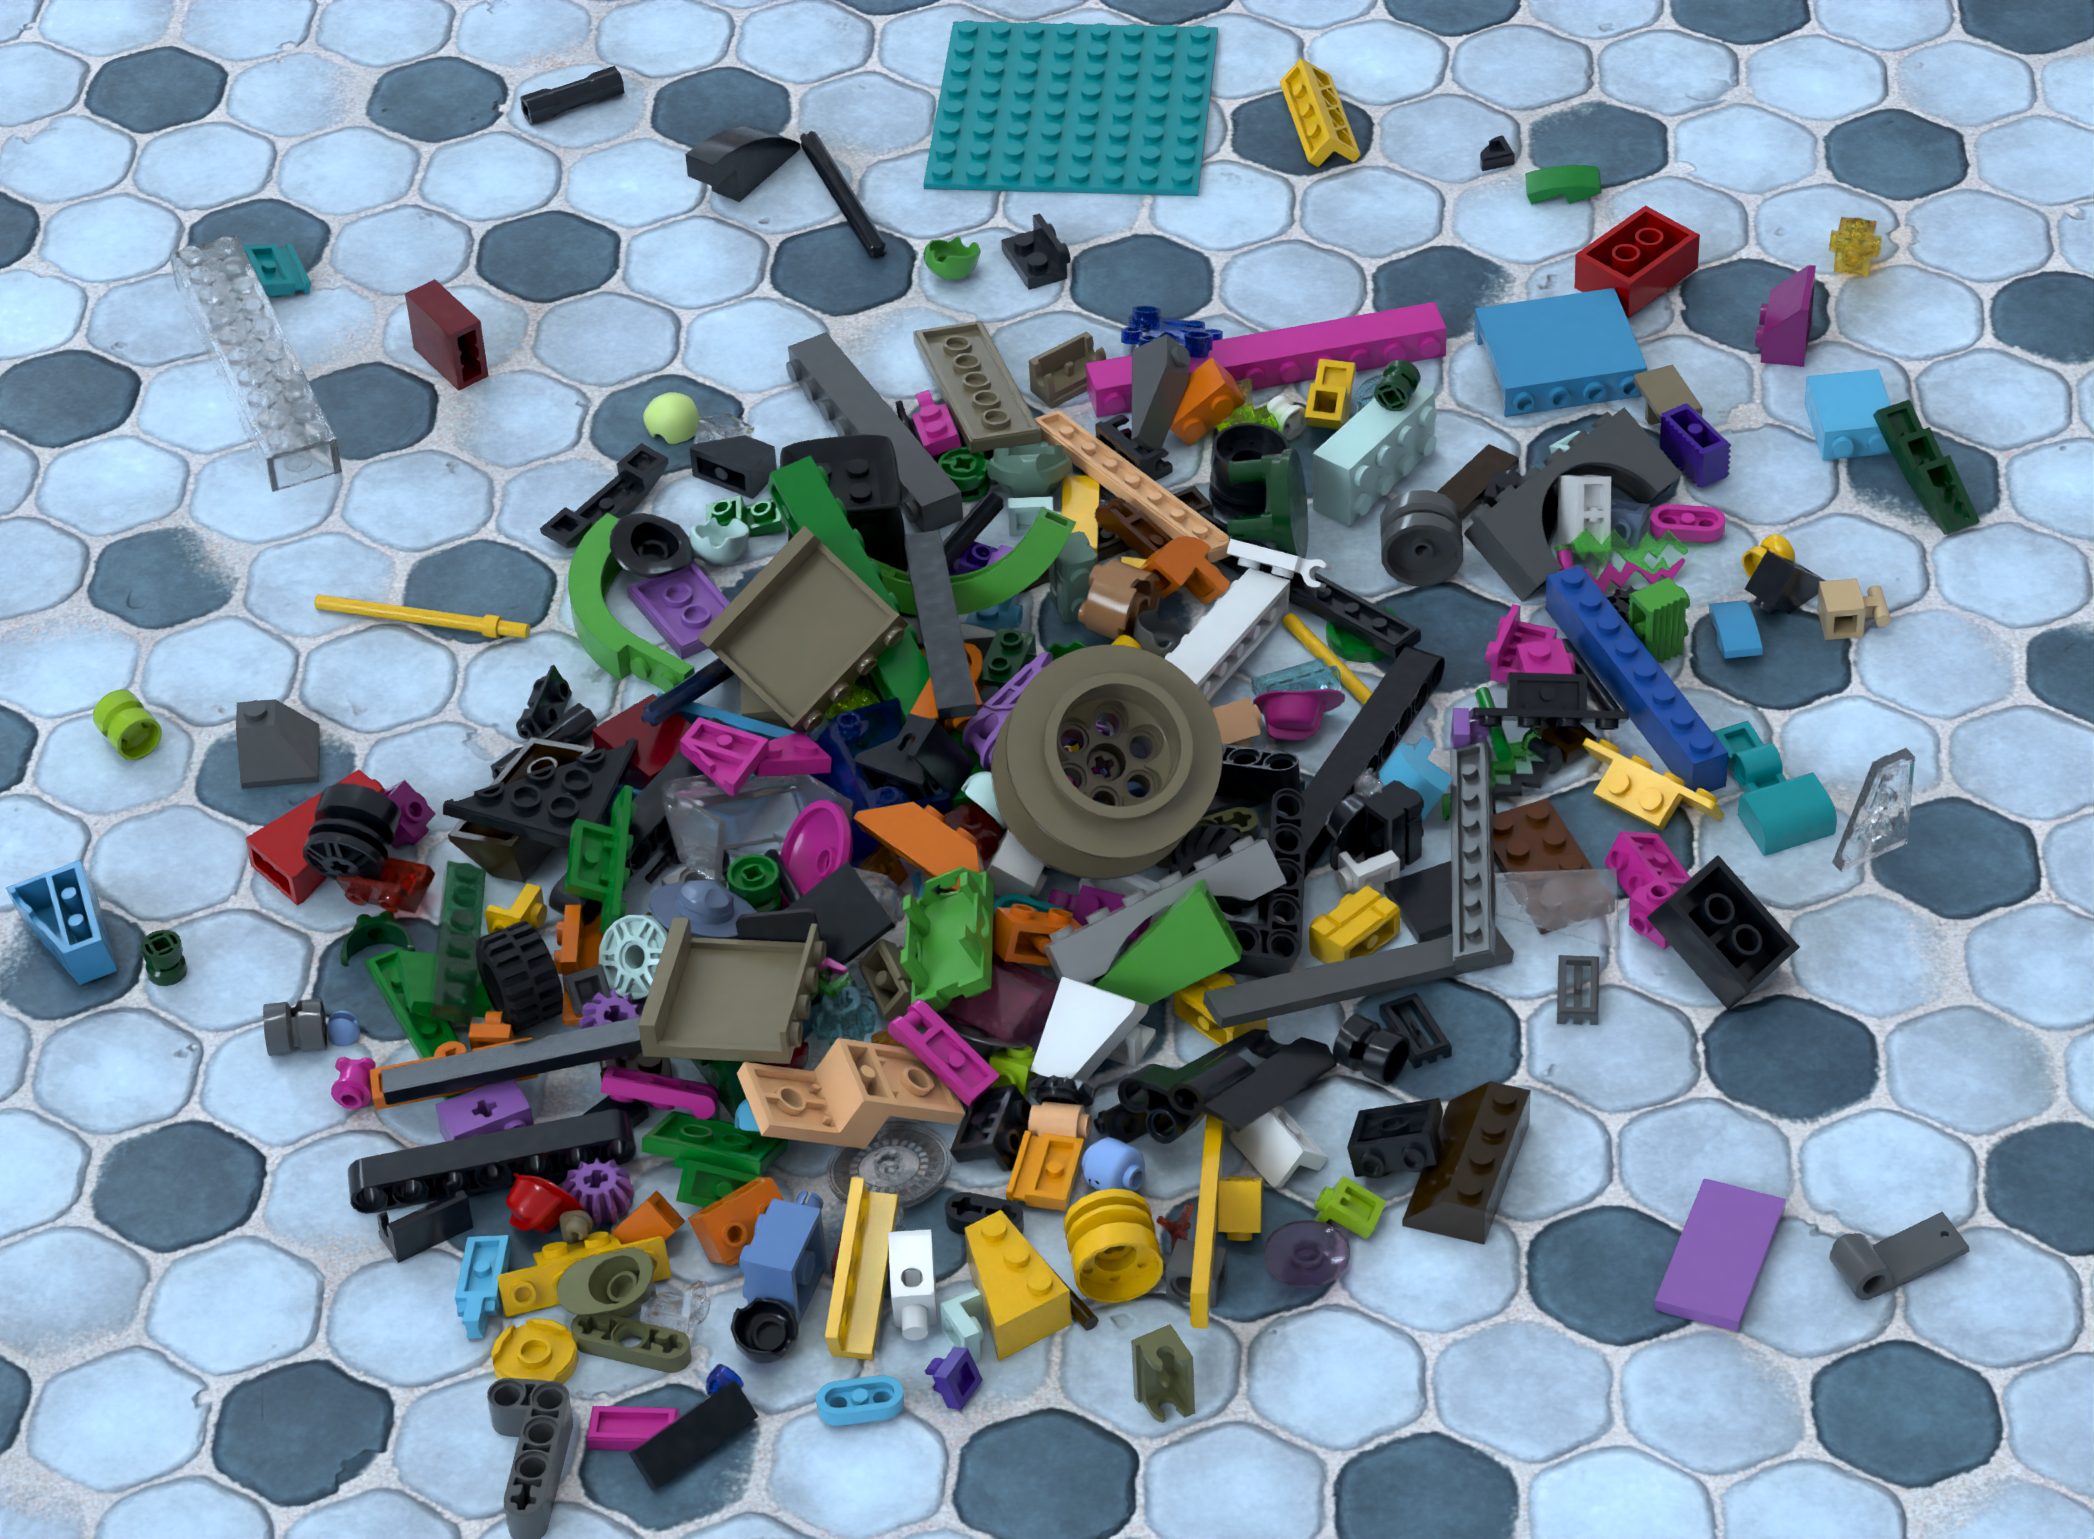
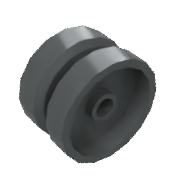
M1413 490L1398 495L1386 504L1380 515L1381 562L1391 577L1398 582L1411 586H1432L1445 582L1457 573L1463 562L1462 514L1455 502L1444 494L1434 491Z

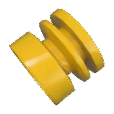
M1116 1188L1099 1190L1080 1198L1069 1208L1063 1219L1064 1233L1068 1251L1071 1254V1265L1075 1283L1084 1296L1096 1302H1125L1146 1294L1157 1285L1163 1274V1259L1158 1239L1155 1236V1225L1152 1220L1151 1208L1144 1197L1131 1190Z

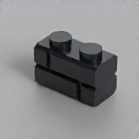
M1393 780L1381 789V793L1376 792L1364 800L1365 861L1392 850L1400 859L1401 872L1405 869V865L1409 866L1422 857L1424 830L1421 813L1424 808V801L1416 790L1410 789L1400 781Z

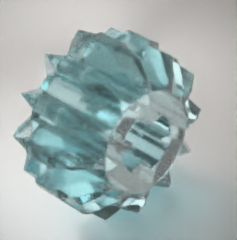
M837 979L835 986H828L822 1002L811 1006L808 1021L811 1024V1029H814L817 1039H827L831 1047L837 1038L864 1042L865 1035L874 1032L876 1015L878 1014L877 1004L874 1002V997H871L868 987H858L855 980L847 985L841 984Z

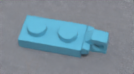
M510 1235L467 1238L455 1294L458 1317H463L462 1324L466 1327L467 1339L484 1338L488 1326V1316L497 1315L498 1308H500L501 1295L497 1276L507 1273L513 1246Z

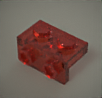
M389 857L385 862L383 876L378 881L358 876H338L336 882L344 890L345 897L356 905L365 906L368 903L380 906L393 913H397L399 910L416 913L435 876V872L429 865Z

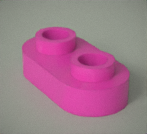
M1664 504L1652 510L1650 514V531L1654 536L1666 541L1711 543L1719 540L1724 535L1725 516L1720 510L1713 507Z

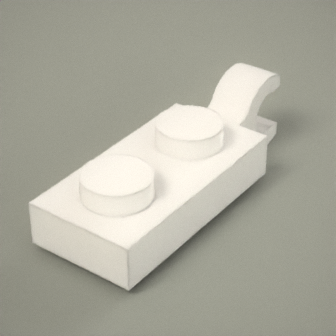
M1230 539L1227 554L1239 558L1237 565L1259 571L1260 565L1263 564L1273 567L1271 574L1293 580L1294 573L1302 575L1304 582L1310 587L1319 590L1326 587V584L1316 581L1314 577L1316 570L1319 568L1331 569V565L1323 560H1308Z

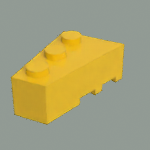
M1002 1210L965 1227L967 1263L975 1288L979 1289L983 1295L986 1323L992 1334L998 1361L1072 1324L1070 1290Z

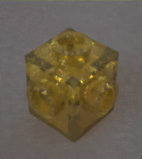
M1841 217L1838 231H1831L1829 251L1835 252L1834 272L1869 276L1873 257H1879L1882 236H1876L1877 221Z

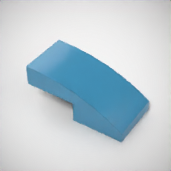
M1747 600L1709 604V618L1717 631V646L1725 659L1763 655V647L1757 624Z

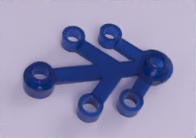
M1154 306L1133 307L1132 315L1128 317L1130 325L1121 329V342L1124 344H1138V347L1168 334L1175 341L1184 345L1192 358L1208 357L1209 351L1213 349V341L1223 339L1222 330L1205 329V322L1163 318L1161 316V309Z

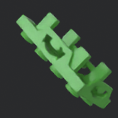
M959 867L925 881L923 896L917 898L916 901L911 894L904 896L903 911L910 920L906 921L905 949L901 950L900 964L912 979L911 1004L917 999H921L934 1011H939L947 1007L954 997L962 994L965 998L973 997L991 988L994 880L987 870L977 873L964 867ZM958 877H960V889L956 891L940 892V895H938L933 890L938 885L942 889L950 888L958 882Z

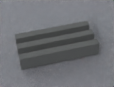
M1558 955L1557 1024H1565V1018L1573 1019V1024L1581 1025L1582 1019H1590V1025H1598L1599 956ZM1566 965L1574 966V1007H1565ZM1583 966H1591L1590 1008L1582 1007Z

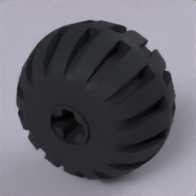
M1217 823L1197 827L1188 832L1174 849L1169 862V875L1180 871L1183 877L1196 870L1193 864L1196 861L1213 853H1216L1219 859L1232 852L1229 845L1249 835L1245 832L1240 833V829L1227 824ZM1214 896L1222 912L1231 916L1242 914L1241 908L1253 907L1259 900V897L1252 901H1241L1224 896Z

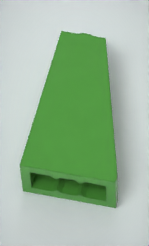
M1205 879L1196 882L1112 961L1107 973L1093 980L1092 986L1146 1005H1151L1240 961L1243 948Z

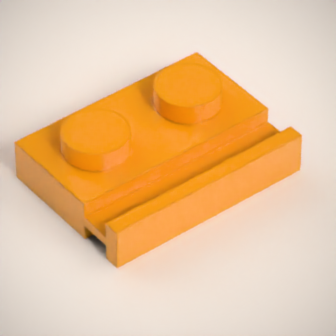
M1025 1130L1006 1190V1199L1012 1202L1014 1200L1025 1201V1206L1066 1212L1085 1151L1084 1139L1043 1133L1041 1138L1032 1136L1031 1131Z

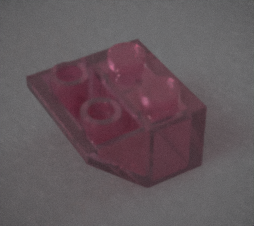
M992 953L991 988L973 997L965 998L963 994L954 997L944 1010L954 1014V1019L963 1025L978 1026L988 1031V1037L1000 1038L1010 1042L1044 1031L1059 984L1016 962L1004 961L998 954Z

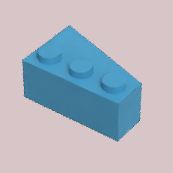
M81 860L6 887L21 919L79 985L117 971L97 893Z

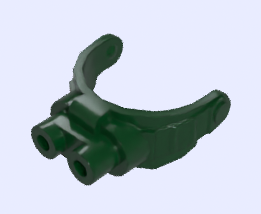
M384 911L376 917L361 914L356 918V925L353 927V930L344 939L340 959L341 964L347 967L349 966L350 958L355 953L375 944H393L406 948V951L416 952V949L408 931L395 920L393 912Z

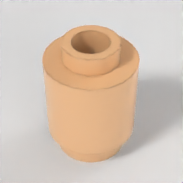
M1046 1101L1042 1105H1032L1028 1123V1131H1031L1032 1136L1042 1138L1043 1133L1083 1139H1089L1092 1117L1091 1114H1085L1084 1105Z

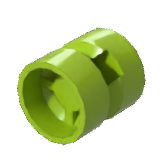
M120 689L110 692L97 703L93 711L95 726L108 738L117 753L126 760L144 758L158 746L161 740L162 729L159 723L144 708L135 694L129 690Z

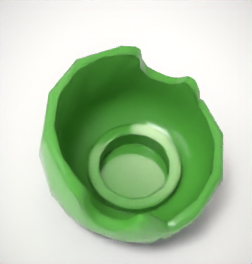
M956 237L949 242L941 239L931 240L925 247L923 255L926 266L933 274L944 280L955 281L963 280L974 271L981 250L976 242L966 247L963 245L961 238Z

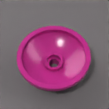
M828 800L815 801L802 810L787 833L780 856L803 895L848 861L851 864L852 830L842 807ZM780 887L782 904L784 909H786L791 904Z

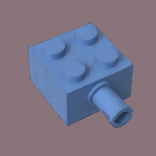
M808 1191L800 1192L796 1203L773 1198L766 1213H761L758 1216L754 1238L750 1245L743 1247L739 1260V1268L744 1270L745 1276L743 1297L747 1298L748 1305L755 1298L780 1301L793 1311L798 1325L827 1267L821 1213L824 1203L819 1195L811 1192L806 1204L805 1200L808 1196Z

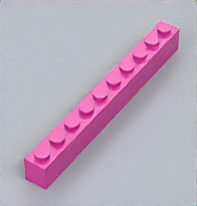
M1435 302L1186 345L1184 347L1189 351L1190 355L1189 375L1209 358L1213 357L1233 376L1240 392L1314 380L1316 379L1319 359L1353 362L1356 365V372L1387 367L1393 360L1415 362L1446 356V326ZM1132 355L1086 363L1087 392L1096 417L1132 412Z

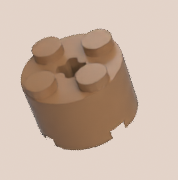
M1110 560L1104 566L1095 565L1089 576L1091 588L1087 600L1082 603L1079 609L1078 621L1084 623L1089 631L1116 640L1120 635H1127L1134 639V625L1138 614L1150 609L1158 610L1161 590L1154 587V581H1160L1159 576L1117 560Z

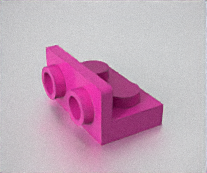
M1620 831L1605 858V865L1629 897L1637 888L1647 885L1656 877L1661 878L1678 889L1691 878L1658 833Z

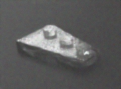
M1907 748L1890 755H1885L1872 762L1832 861L1840 872L1907 844L1915 756Z
M1616 868L1494 873L1496 915L1620 950Z

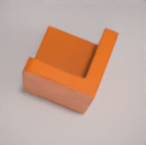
M656 1190L611 1233L618 1238L622 1245L657 1236H662L666 1240L685 1220Z

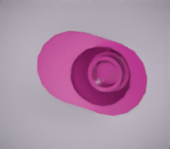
M1333 689L1298 692L1271 691L1258 695L1253 700V705L1256 704L1260 713L1264 714L1269 737L1299 741L1313 736L1318 731L1323 713L1339 707L1345 701V694Z

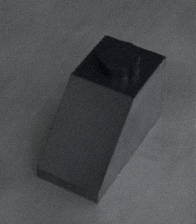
M746 435L697 443L689 448L692 475L694 477L754 499L768 484L770 472L777 470L775 446Z
M1767 550L1746 585L1745 590L1756 596L1753 603L1765 611L1773 614L1778 609L1791 614L1816 596L1819 590V581L1826 580L1804 566Z

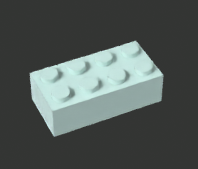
M1418 385L1415 392L1412 393L1408 406L1402 411L1387 410L1374 397L1313 453V510L1350 527L1360 516L1367 514L1371 506L1382 496H1386L1400 479L1409 475L1425 456H1429L1434 451L1437 442L1435 437V419L1437 415L1435 391Z

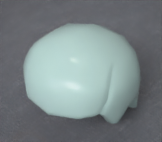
M714 517L705 525L697 524L693 526L690 530L689 539L694 552L699 557L712 563L726 564L731 563L742 555L747 545L750 531L748 526L739 519L734 518L727 526H721Z
M978 772L970 776L961 790L965 791V794L971 800L981 806L1005 829L1007 826L1001 817L993 794L991 772Z

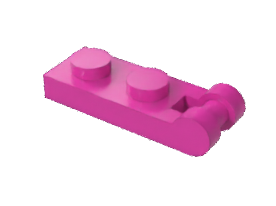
M917 999L907 1008L908 1013L905 1016H897L888 1024L887 1028L890 1035L897 1042L904 1043L968 1107L997 1083L1000 1075L923 1000ZM918 1025L924 1026L927 1029L923 1035L915 1029Z
M610 1065L607 1066L600 1091L601 1093L610 1094L611 1099L619 1102H633L634 1099L649 1101L651 1106L662 1110H673L675 1107L691 1109L693 1115L699 1119L710 1118L714 1114L720 1099L718 1089L711 1084Z

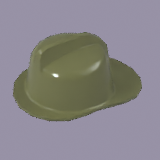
M632 1247L576 1261L565 1270L559 1279L557 1287L559 1303L567 1312L578 1316L595 1315L605 1312L622 1317L632 1316L647 1304L650 1297L656 1295V1287L652 1282L654 1272L652 1258L644 1250Z

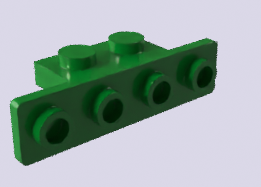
M624 785L613 803L610 827L581 819H576L571 827L564 892L602 902L599 931L601 935H604L606 930L616 920L625 916L627 902L622 900V891L625 890L630 876V868L625 867V861L632 849L633 835L628 834L629 826L634 820L637 807L636 803L632 802L633 787Z

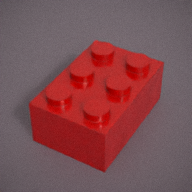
M1645 205L1575 254L1574 288L1581 292L1615 288L1625 315L1629 318L1698 269L1700 234Z

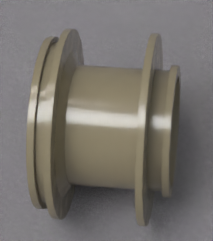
M1097 645L1075 650L1054 660L1033 677L1003 722L995 741L991 762V781L996 805L1007 828L1025 850L1042 863L1057 871L1091 880L1118 879L1140 873L1166 858L1198 823L1211 804L1218 788L1223 761L1220 730L1213 710L1198 686L1182 670L1166 659L1149 651L1124 645ZM1102 720L1109 722L1114 728V735L1106 736L1101 734L1097 729L1096 722ZM1061 738H1074L1079 745V751L1069 752L1065 750L1061 744ZM1139 743L1144 746L1147 758L1140 759L1133 756L1129 745ZM1095 766L1098 770L1105 768L1107 774L1104 777L1101 773L1095 775L1092 770ZM1067 776H1070L1075 780L1077 788L1071 783ZM1137 782L1141 784L1145 790V796L1141 798L1132 796L1128 791L1127 783ZM1092 799H1104L1108 803V805L1099 803Z

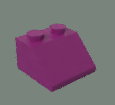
M1815 265L1806 266L1772 288L1768 304H1761L1759 325L1764 326H1757L1755 347L1761 348V363L1804 367L1812 325Z

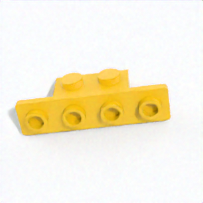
M1589 738L1584 740L1582 745L1589 754L1609 765L1594 791L1598 799L1661 831L1664 830L1680 801L1718 821H1721L1725 814L1716 804L1718 798L1702 788H1698L1694 792L1684 787L1686 783L1678 776L1667 771L1662 776L1652 771L1653 766L1646 760L1636 755H1633L1631 759L1620 755L1621 750L1607 740L1600 739L1598 743Z
M595 1232L587 1235L582 1242L569 1245L566 1242L547 1244L542 1247V1251L533 1253L535 1266L497 1276L504 1313L507 1317L560 1305L557 1287L559 1279L567 1268L584 1258L615 1252L625 1248L635 1247L644 1250L652 1258L654 1266L652 1282L670 1278L671 1269L665 1240L662 1236H657L621 1245L618 1238L613 1234Z

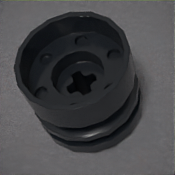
M1256 423L1234 424L1222 429L1214 437L1212 447V469L1209 487V498L1212 505L1222 514L1235 519H1239V515L1265 513L1266 485H1264L1263 481L1231 485L1228 464L1229 461L1261 459L1262 455L1282 454L1283 450L1290 449L1286 437L1274 428Z
M344 783L328 786L322 792L317 805L315 823L310 827L308 832L309 838L303 846V858L317 872L333 880L357 885L375 883L383 876L385 862L389 858V846L395 840L401 821V811L395 802L371 788Z

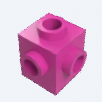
M1656 877L1647 885L1637 888L1630 896L1629 926L1639 935L1647 937L1665 950L1670 944L1646 917L1677 891L1678 888Z

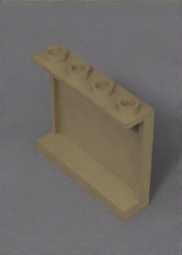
M803 526L697 638L796 732L806 733L815 730L824 719L823 714L833 704L840 703L848 696L851 691L850 686L860 675L864 676L872 671L878 662V656L887 647L895 646L902 639L905 633L904 629L909 624L834 555L807 527Z
M673 917L638 1024L643 1056L790 1064L794 1048L800 1047L802 1043L803 1019L808 1020L810 1016V993L816 992L818 988V965H824L826 960V943L819 939L818 924L811 923L806 943L692 937L689 918Z

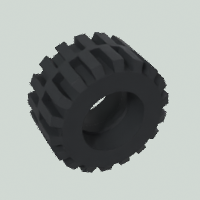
M524 920L478 938L476 941V961L479 974L494 1010L503 1012L502 1022L504 1024H511L512 1031L517 1033L562 1014L563 991L556 966L545 942L531 924Z

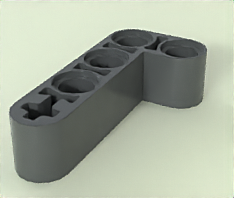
M503 1378L495 1381L489 1387L487 1400L494 1430L500 1435L519 1437L504 1495V1509L508 1531L513 1539H541L548 1530L573 1429L569 1391L566 1386L555 1381Z

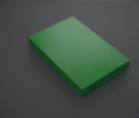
M672 1111L642 1138L641 1152L674 1159L697 1161L760 1176L787 1150L788 1139L762 1136L760 1132L741 1130L740 1127L737 1129L734 1123L711 1118L699 1119L691 1114Z

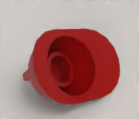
M513 1174L516 1181L506 1199V1205L512 1212L509 1223L518 1230L528 1231L533 1229L539 1233L547 1234L560 1224L559 1217L563 1212L571 1210L585 1211L573 1196L557 1185L540 1177Z

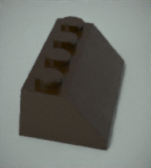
M531 737L490 786L501 782L507 785L524 779L525 774L551 765H555V768L575 762L576 757L593 752L595 749ZM460 820L448 834L450 842L492 877L522 883L526 882L555 847V845Z
M1489 1081L1448 1102L1438 1130L1442 1148L1437 1165L1421 1171L1403 1217L1402 1226L1485 1244L1530 1124L1531 1090Z

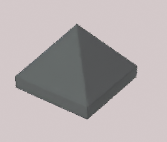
M602 964L563 976L575 1015L582 1014L583 1006L586 1003H593L594 995L598 992L607 999L609 997L610 988Z

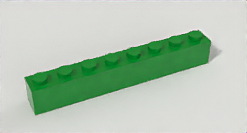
M810 455L770 472L767 491L792 536L794 537L803 526L807 527L834 555L899 614L900 606L893 592L886 591L881 582L882 573L878 564L874 560L870 561L864 551L865 544L863 538L856 528L852 530L846 519V508L839 497L834 498L829 489L830 482L823 467H817ZM911 624L904 629V636L895 646L887 647L878 656L876 666L869 672L900 730H902L907 722L905 718L911 712L930 678L926 655L923 656L917 646L918 638Z

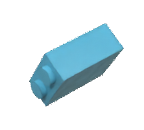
M1879 369L1806 376L1804 405L1822 460L1892 454L1873 417L1877 410L1891 406Z

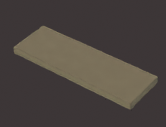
M982 321L913 331L914 344L946 403L970 453L1041 442V430Z

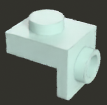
M1053 496L1008 498L1010 536L1026 535L1032 527L1041 507L1053 511ZM1053 511L1061 515V511Z

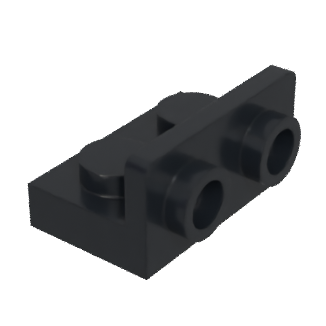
M1040 213L1033 215V231L1019 233L1001 240L1002 252L1028 290L1068 279L1067 264L1071 261L1068 247L1065 243H1060L1051 223L1047 224Z
M1015 1084L990 1088L971 1106L967 1107L965 1116L950 1149L951 1154L958 1163L993 1157L1003 1172L1013 1170L1025 1130L1028 1131L1031 1110L1030 1103L1024 1098Z

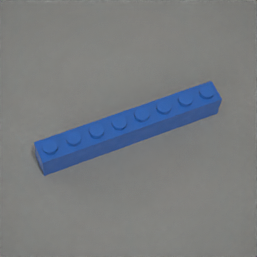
M1577 565L1547 575L1546 611L1624 711L1629 712L1630 720L1671 773L1681 778L1686 783L1684 787L1694 792L1698 788L1711 792L1726 787L1728 751L1581 565Z

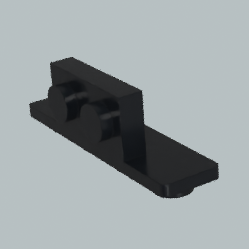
M1510 672L1507 674V708L1474 707L1469 711V720H1479V726L1500 727L1502 726V721H1517V727L1539 728L1541 727V722H1556V728L1578 729L1580 728V723H1595V729L1617 730L1619 729V724L1629 720V712L1587 710V674Z

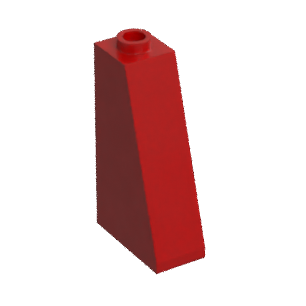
M357 770L335 783L356 784L371 788L382 794L385 792V789L378 780H371L361 770ZM322 792L245 838L251 866L297 906L303 903L328 878L309 866L303 858V846L309 838L308 832L310 827L315 823V811Z

